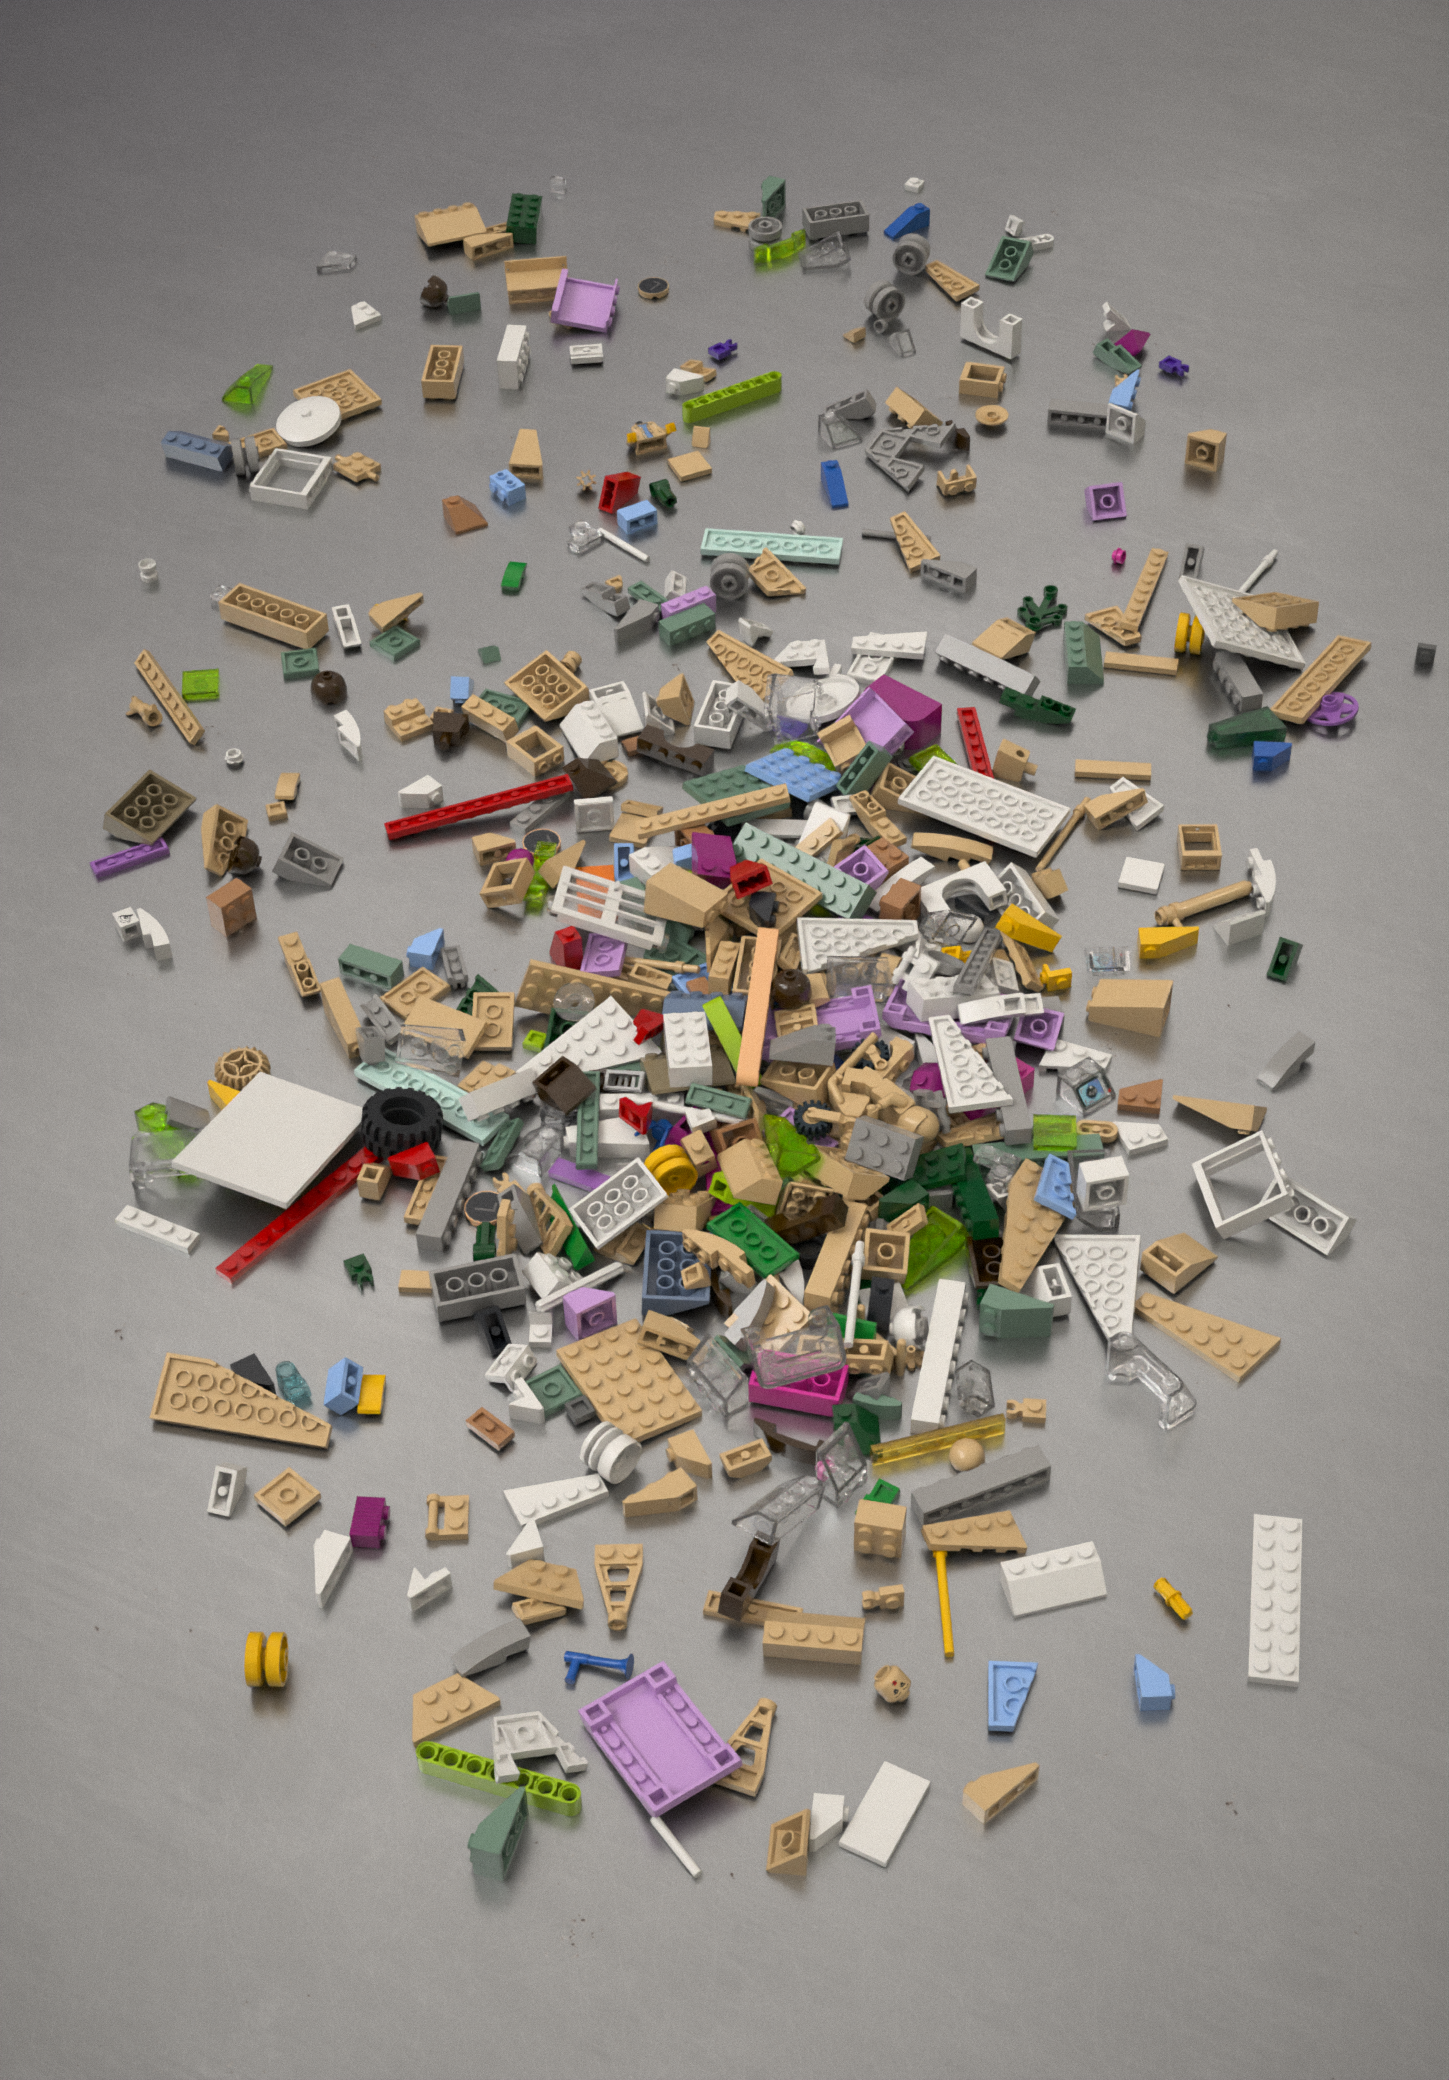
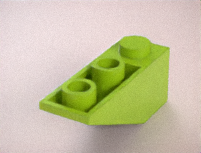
M723 1171L714 1173L708 1193L731 1205L741 1202L747 1207L751 1204L767 1217L774 1216L779 1201L778 1198L776 1205L734 1198Z

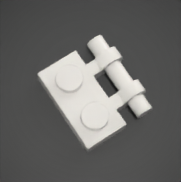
M911 945L907 952L903 953V959L898 968L894 969V975L891 979V982L898 985L900 979L905 980L902 989L905 991L908 990V981L918 978L932 979L941 964L925 953H921L919 958H916L914 955L917 948ZM912 963L914 967L910 974L905 971L908 965Z

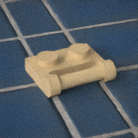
M853 833L848 838L834 840L827 864L834 867L854 852L855 845L859 844L860 836Z
M429 1494L427 1496L426 1504L429 1506L428 1528L425 1529V1538L427 1540L468 1539L469 1495L440 1496L438 1494ZM438 1507H445L444 1529L437 1528Z

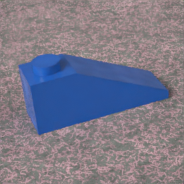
M922 203L908 207L884 230V234L894 240L929 226L930 209Z
M828 460L821 462V481L831 507L849 506L838 461Z

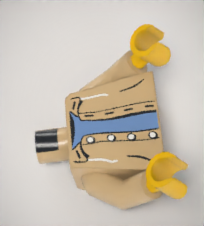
M638 421L631 427V433L626 434V445L628 447L634 446L637 455L667 448L666 438L672 432L677 431L675 423L666 424L664 429L652 421L646 423Z

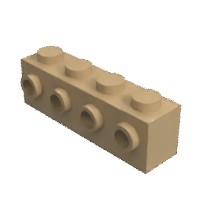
M800 1336L796 1356L849 1365V1373L851 1374L871 1373L877 1375L884 1372L890 1374L894 1353L888 1340L854 1339L853 1347L846 1348L844 1346V1338Z

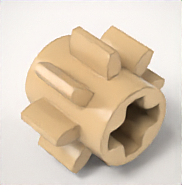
M590 470L585 474L583 471H580L582 476H576V479L580 482L577 486L581 485L583 487L582 491L587 487L589 490H592L591 484L595 485L597 483L593 481L596 475L591 476ZM586 476H588V480L591 481V483L588 482L587 485H585L584 481L582 480V478L584 479Z

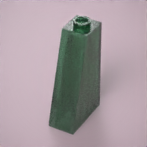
M1266 706L1209 724L1207 740L1217 750L1253 746L1254 741L1285 742L1287 727Z

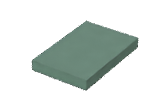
M486 688L479 696L482 700L515 718L518 728L532 711L519 697Z

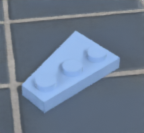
M988 1661V1731L1014 1732L1038 1669V1663Z

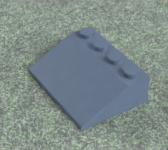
M646 1230L641 1315H647L648 1310L667 1316L709 1304L710 1286L688 1290L684 1288L681 1271L699 1262V1259L694 1253L688 1252L684 1248L682 1232ZM703 1264L707 1268L710 1277L711 1268L707 1264Z

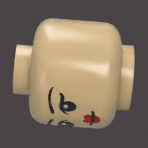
M885 1665L875 1674L874 1687L887 1702H902L909 1696L911 1680L898 1666Z

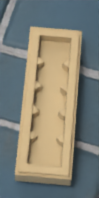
M793 932L788 937L775 962L783 970L797 969L801 961L798 936Z

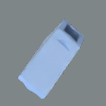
M1137 369L1112 390L1108 404L1117 405L1128 411L1132 410L1133 402L1131 400H1135L1137 394L1135 387H1139L1141 377H1138L1140 370Z

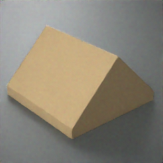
M804 1809L771 1824L767 1872L807 1875L811 1810Z

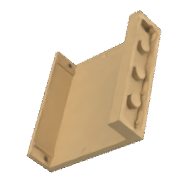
M566 256L504 261L509 305L554 301L562 268L567 269Z

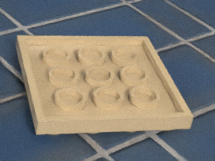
M351 369L293 390V395L298 400L312 396H323L334 400L341 411V420L382 405V399Z
M760 859L757 863L767 865L773 884L758 891L776 893V900L780 901L779 913H775V929H779L780 936L797 921V917H802L822 899V892L767 861ZM730 884L724 889L728 893L729 905L727 910L721 913V915L757 935L758 927L749 918L751 894L737 899L733 886Z

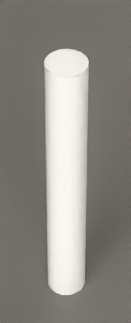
M659 1816L656 1818L652 1817L650 1822L694 1878L700 1877L703 1871Z

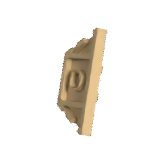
M767 547L763 549L761 556L755 559L754 564L749 567V577L767 596L806 593V587Z
M529 1559L494 1580L493 1590L577 1609H583L584 1598L577 1571L564 1565H555L541 1560Z
M458 1673L413 1694V1746L417 1747L422 1742L432 1740L500 1706L501 1701L499 1697L469 1679L461 1677Z

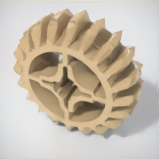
M238 1046V1049L233 1050L230 1048L229 1053L223 1052V1057H218V1061L215 1063L214 1075L217 1083L241 1092L259 1072L270 1075L271 1066L268 1057L262 1050L257 1051L255 1047L249 1049L248 1046L245 1048Z

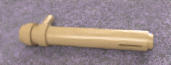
M1243 880L1182 902H1173L1168 906L1159 907L1155 911L1154 917L1160 926L1173 924L1174 927H1184L1180 922L1184 917L1248 896L1253 891V887L1250 881Z

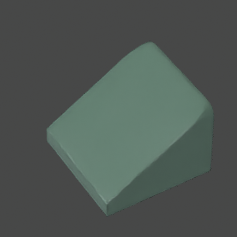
M495 645L478 649V653L485 664L501 660L499 647Z

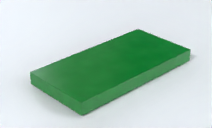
M738 1202L707 1223V1229L712 1234L742 1249L746 1254L747 1265L763 1279H766L770 1274L775 1276L799 1259V1253L741 1202Z

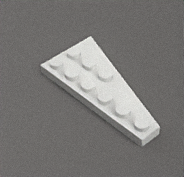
M951 1016L929 1017V1027L949 1113L1013 1105V1098L1010 1094L1007 1095L1003 1085L995 1079L993 1072L978 1052L973 1050L972 1044L968 1039L964 1038L960 1028Z

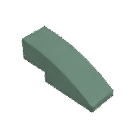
M1108 338L1097 343L1093 350V354L1102 362L1123 373L1131 374L1142 367L1121 344L1115 346Z

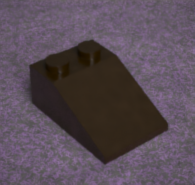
M999 1234V1237L973 1240L972 1236H967L966 1258L975 1289H987L990 1284L1004 1287L998 1283L999 1268L1002 1261L1003 1234Z

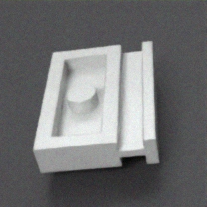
M602 344L570 346L571 364L603 362Z

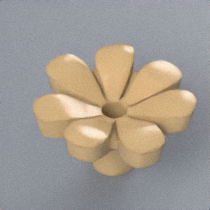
M912 1345L907 1347L905 1367L908 1366L909 1371H914L915 1365L918 1368L922 1367L924 1351H917Z

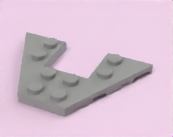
M952 422L948 426H938V424L930 426L919 425L913 426V429L904 430L902 427L880 429L865 449L866 456L909 492L925 469L922 464L899 459L900 455L910 442L941 449L956 429V423Z

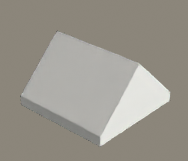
M644 691L642 698L645 727L648 724L664 730V736L673 735L675 733L673 719L664 715L661 707L659 708L656 698Z
M1265 910L1248 912L1215 923L1213 928L1227 945H1231L1263 934L1266 913Z

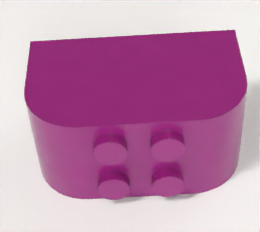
M885 674L868 686L914 731L904 742V750L920 749L941 733V703Z

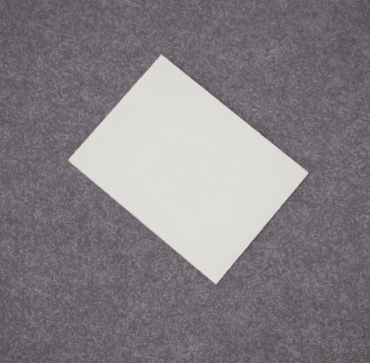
M259 1072L172 1160V1167L287 1209L361 1128L362 1107Z

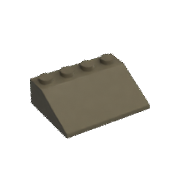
M149 769L104 814L103 829L117 838L152 846L196 801V797Z
M711 1044L712 1085L706 1086L714 1087L735 1084V1078L725 1050L721 1046L719 1047L718 1044ZM666 1052L662 1055L647 1053L645 1057L640 1058L641 1071L646 1072L644 1085L652 1095L690 1089V1086L670 1088Z

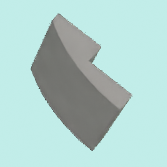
M171 1096L167 1097L165 1114H167L166 1124L198 1135L210 1123L207 1109Z

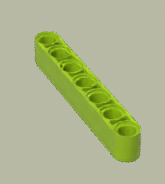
M771 371L688 400L682 404L683 421L694 423L779 393L782 390V374L778 371Z
M431 1741L422 1742L416 1748L418 1768L426 1775L504 1798H508L519 1788V1785L525 1784L528 1805L570 1817L576 1816L582 1810L581 1791L574 1783L517 1767L520 1772L517 1781L496 1783L493 1759Z

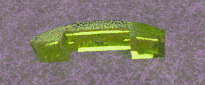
M803 228L791 233V238L771 246L765 243L755 247L754 262H771L794 254L805 245L806 230Z
M789 739L779 740L769 750V753L772 754L788 748L793 750L794 755L798 757L805 756L810 759L809 762L822 764L825 766V769L837 772L830 756L826 752L805 742Z
M537 841L533 863L535 874L523 901L543 902L549 884L538 870L546 860L556 855L557 843Z

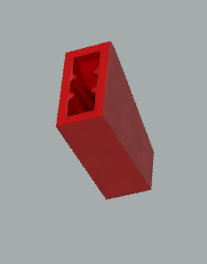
M630 472L606 475L598 509L614 514L638 493L641 477Z
M744 860L729 867L730 879L737 899H741L773 884L767 865Z
M574 926L555 931L549 951L550 956L556 965L580 970L583 961L582 937Z

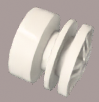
M606 1421L597 1425L588 1434L580 1449L579 1457L582 1463L589 1466L592 1470L598 1471L599 1475L612 1484H617L626 1479L638 1464L642 1453V1446L631 1436L623 1434V1431L614 1424Z

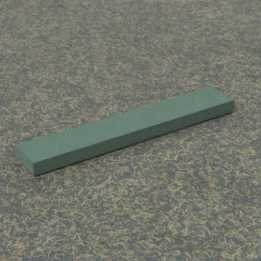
M582 1071L596 1086L597 1090L578 1106L576 1170L598 1169L600 1071Z

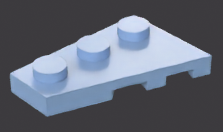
M1049 1153L1043 1166L1034 1201L1073 1220L1076 1216V1208H1073L1072 1204L1074 1195L1070 1190L1072 1181L1068 1162Z

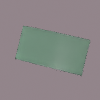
M858 1392L853 1397V1404H857L877 1415L879 1420H900L902 1417V1402L894 1397L881 1394L879 1399L876 1400L869 1395H863Z

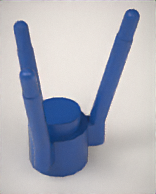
M659 1119L657 1122L651 1121L649 1129H652V1136L657 1140L652 1152L664 1146L668 1134L673 1128V1125L666 1119ZM638 1131L634 1133L635 1137L640 1135Z

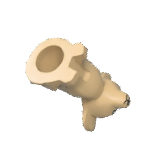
M131 696L130 711L126 712V715L139 713L144 723L150 726H157L162 722V714L155 704L148 705L136 696Z

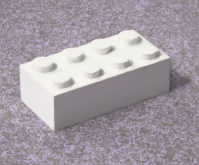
M507 325L497 358L499 388L519 389L520 383H523V374L526 372L528 356L531 354V346H528L530 333L527 332V325Z
M712 681L694 724V744L698 743L731 749L743 719L741 715L725 706L726 689L734 683Z
M985 974L974 995L953 992L954 983L959 975L946 978L939 976L935 979L918 978L908 981L906 1003L921 1022L929 1021V1017L950 1015L952 1019H958V1004L1000 996V992Z
M705 1012L663 1014V1031L670 1088L689 1087L691 1083L704 1086L712 1085V1060Z

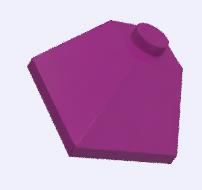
M925 1062L913 1071L909 1089L913 1095V1091L917 1089L933 1090V1092L941 1090L943 1098H945L938 1063Z

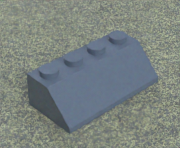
M168 431L161 441L166 457L221 472L224 471L233 457L231 444L184 431Z
M671 991L664 998L662 1014L705 1012L702 1005L721 996L738 1030L742 1031L748 995H743L740 992L723 995L722 992L703 994L701 991H693L690 994H685L682 991ZM705 1013L707 1030H714L708 1016Z

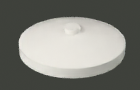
M323 396L303 398L283 410L277 419L276 429L288 445L296 447L311 446L324 441L337 430L341 423V411L337 403L330 398Z
M841 676L824 678L812 682L797 691L790 699L788 709L791 717L799 723H824L840 717L861 696V691L854 679Z

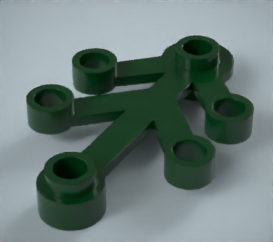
M1047 585L1044 587V599L1040 607L1035 604L1032 597L1025 596L1023 598V606L1017 609V616L1026 620L1025 627L1038 632L1044 625L1052 623L1058 626L1062 624L1061 615L1067 614L1068 606L1066 604H1058L1055 607L1048 608L1050 602L1055 600L1058 595V588L1056 586ZM1028 608L1032 610L1035 616H1031L1028 613ZM1052 615V617L1042 619L1045 616Z

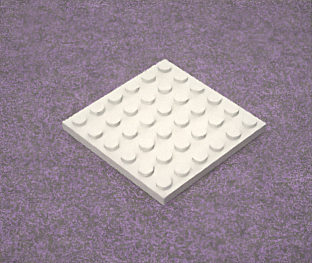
M1181 575L1178 582L1182 587V591L1185 593L1188 602L1199 619V623L1202 625L1205 634L1214 648H1221L1231 653L1237 652L1247 657L1252 656L1262 661L1267 660L1277 665L1283 664L1293 669L1303 670L1306 662L1287 630L1277 629V632L1266 631L1265 627L1258 626L1232 602V598L1253 594Z

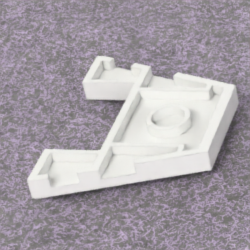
M825 639L791 642L774 659L786 667L814 665V675L831 673Z
M539 1711L493 1717L491 1730L496 1783L517 1781L520 1772L514 1760L556 1754L565 1773L585 1771L587 1769L588 1761L584 1757L579 1758L574 1752L575 1748L570 1742L565 1743L558 1736L559 1731Z

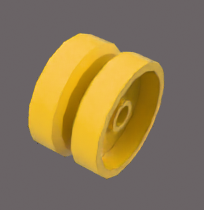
M1180 612L1174 652L1184 653L1187 643L1190 642V654L1200 655L1205 639V631L1199 623L1197 616L1194 617L1193 624L1190 625V613Z
M678 1145L660 1147L653 1151L644 1162L646 1168L668 1196L670 1193L676 1192L677 1189L691 1190L698 1179L696 1168L685 1150Z
M249 1632L244 1659L245 1680L248 1687H261L265 1680H267L270 1687H284L287 1679L289 1659L288 1638L285 1632H272L268 1640L264 1632Z

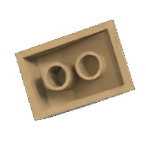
M888 763L874 782L871 796L884 809L922 814L898 804V798L916 776Z
M773 1060L760 1079V1083L803 1106L805 1101L810 1104V1100H814V1103H817V1100H819L821 1105H823L829 1098L828 1080L836 1072L834 1063L833 1066Z

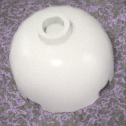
M922 1305L902 1308L896 1313L893 1322L890 1323L889 1330L891 1336H894L896 1343L901 1338L905 1339L906 1350L910 1345L914 1346L917 1351L925 1350L922 1344L923 1340L927 1342L929 1326L928 1318L922 1315L921 1311H925Z

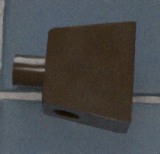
M434 711L432 727L434 744L438 745L441 750H448L449 746H460L470 729L469 715Z

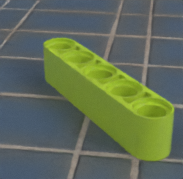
M718 996L703 1004L702 1007L737 1074L742 1036L722 997ZM761 1073L759 1074L758 1086L762 1085L760 1083V1079L762 1078Z

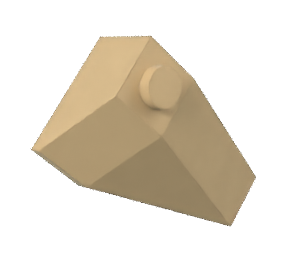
M218 804L203 813L201 835L204 869L221 877L227 869L231 850H234L237 846L234 844L235 840L239 835L246 836L248 820Z
M721 914L713 922L705 926L707 973L711 970L720 942L729 941V937H733V925H729V919Z

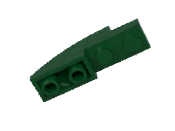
M1005 687L999 700L1000 704L1015 709V716L1041 723H1071L1076 708L1042 695L1040 700L1008 687Z

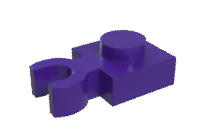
M732 339L727 340L724 344L719 342L708 348V354L717 360L723 359L730 355L731 351L738 349L737 343L732 344Z
M1168 355L1159 362V368L1168 373L1176 372L1179 376H1184V372H1189L1188 365L1182 364L1181 360Z

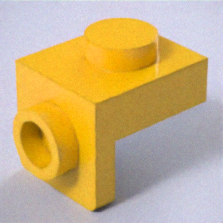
M1043 964L1042 972H1040L1039 976L1048 992L1071 987L1072 971L1070 967L1050 971L1048 965Z

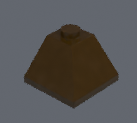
M576 758L562 767L564 774L569 775L573 788L582 799L595 798L618 783L598 759Z

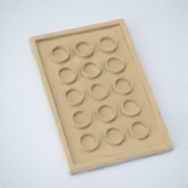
M635 1318L556 1350V1356L582 1394L592 1404L599 1419L602 1422H611L621 1429L623 1434H627L636 1441L641 1442L701 1417L702 1409L661 1352L637 1343L642 1326Z

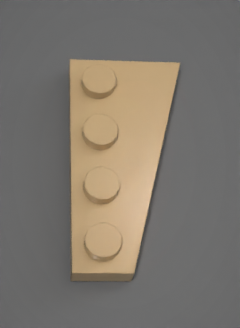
M1010 1510L922 1525L921 1529L922 1536L929 1550L960 1551L961 1548L971 1549L972 1552H982L983 1549H995L996 1553H1006V1550H1017V1553H1026L1028 1548Z

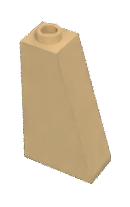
M519 430L509 461V472L517 478L541 480L544 478L536 430Z
M337 977L320 983L324 1012L348 1058L360 1056L356 1028L361 1027L340 978Z

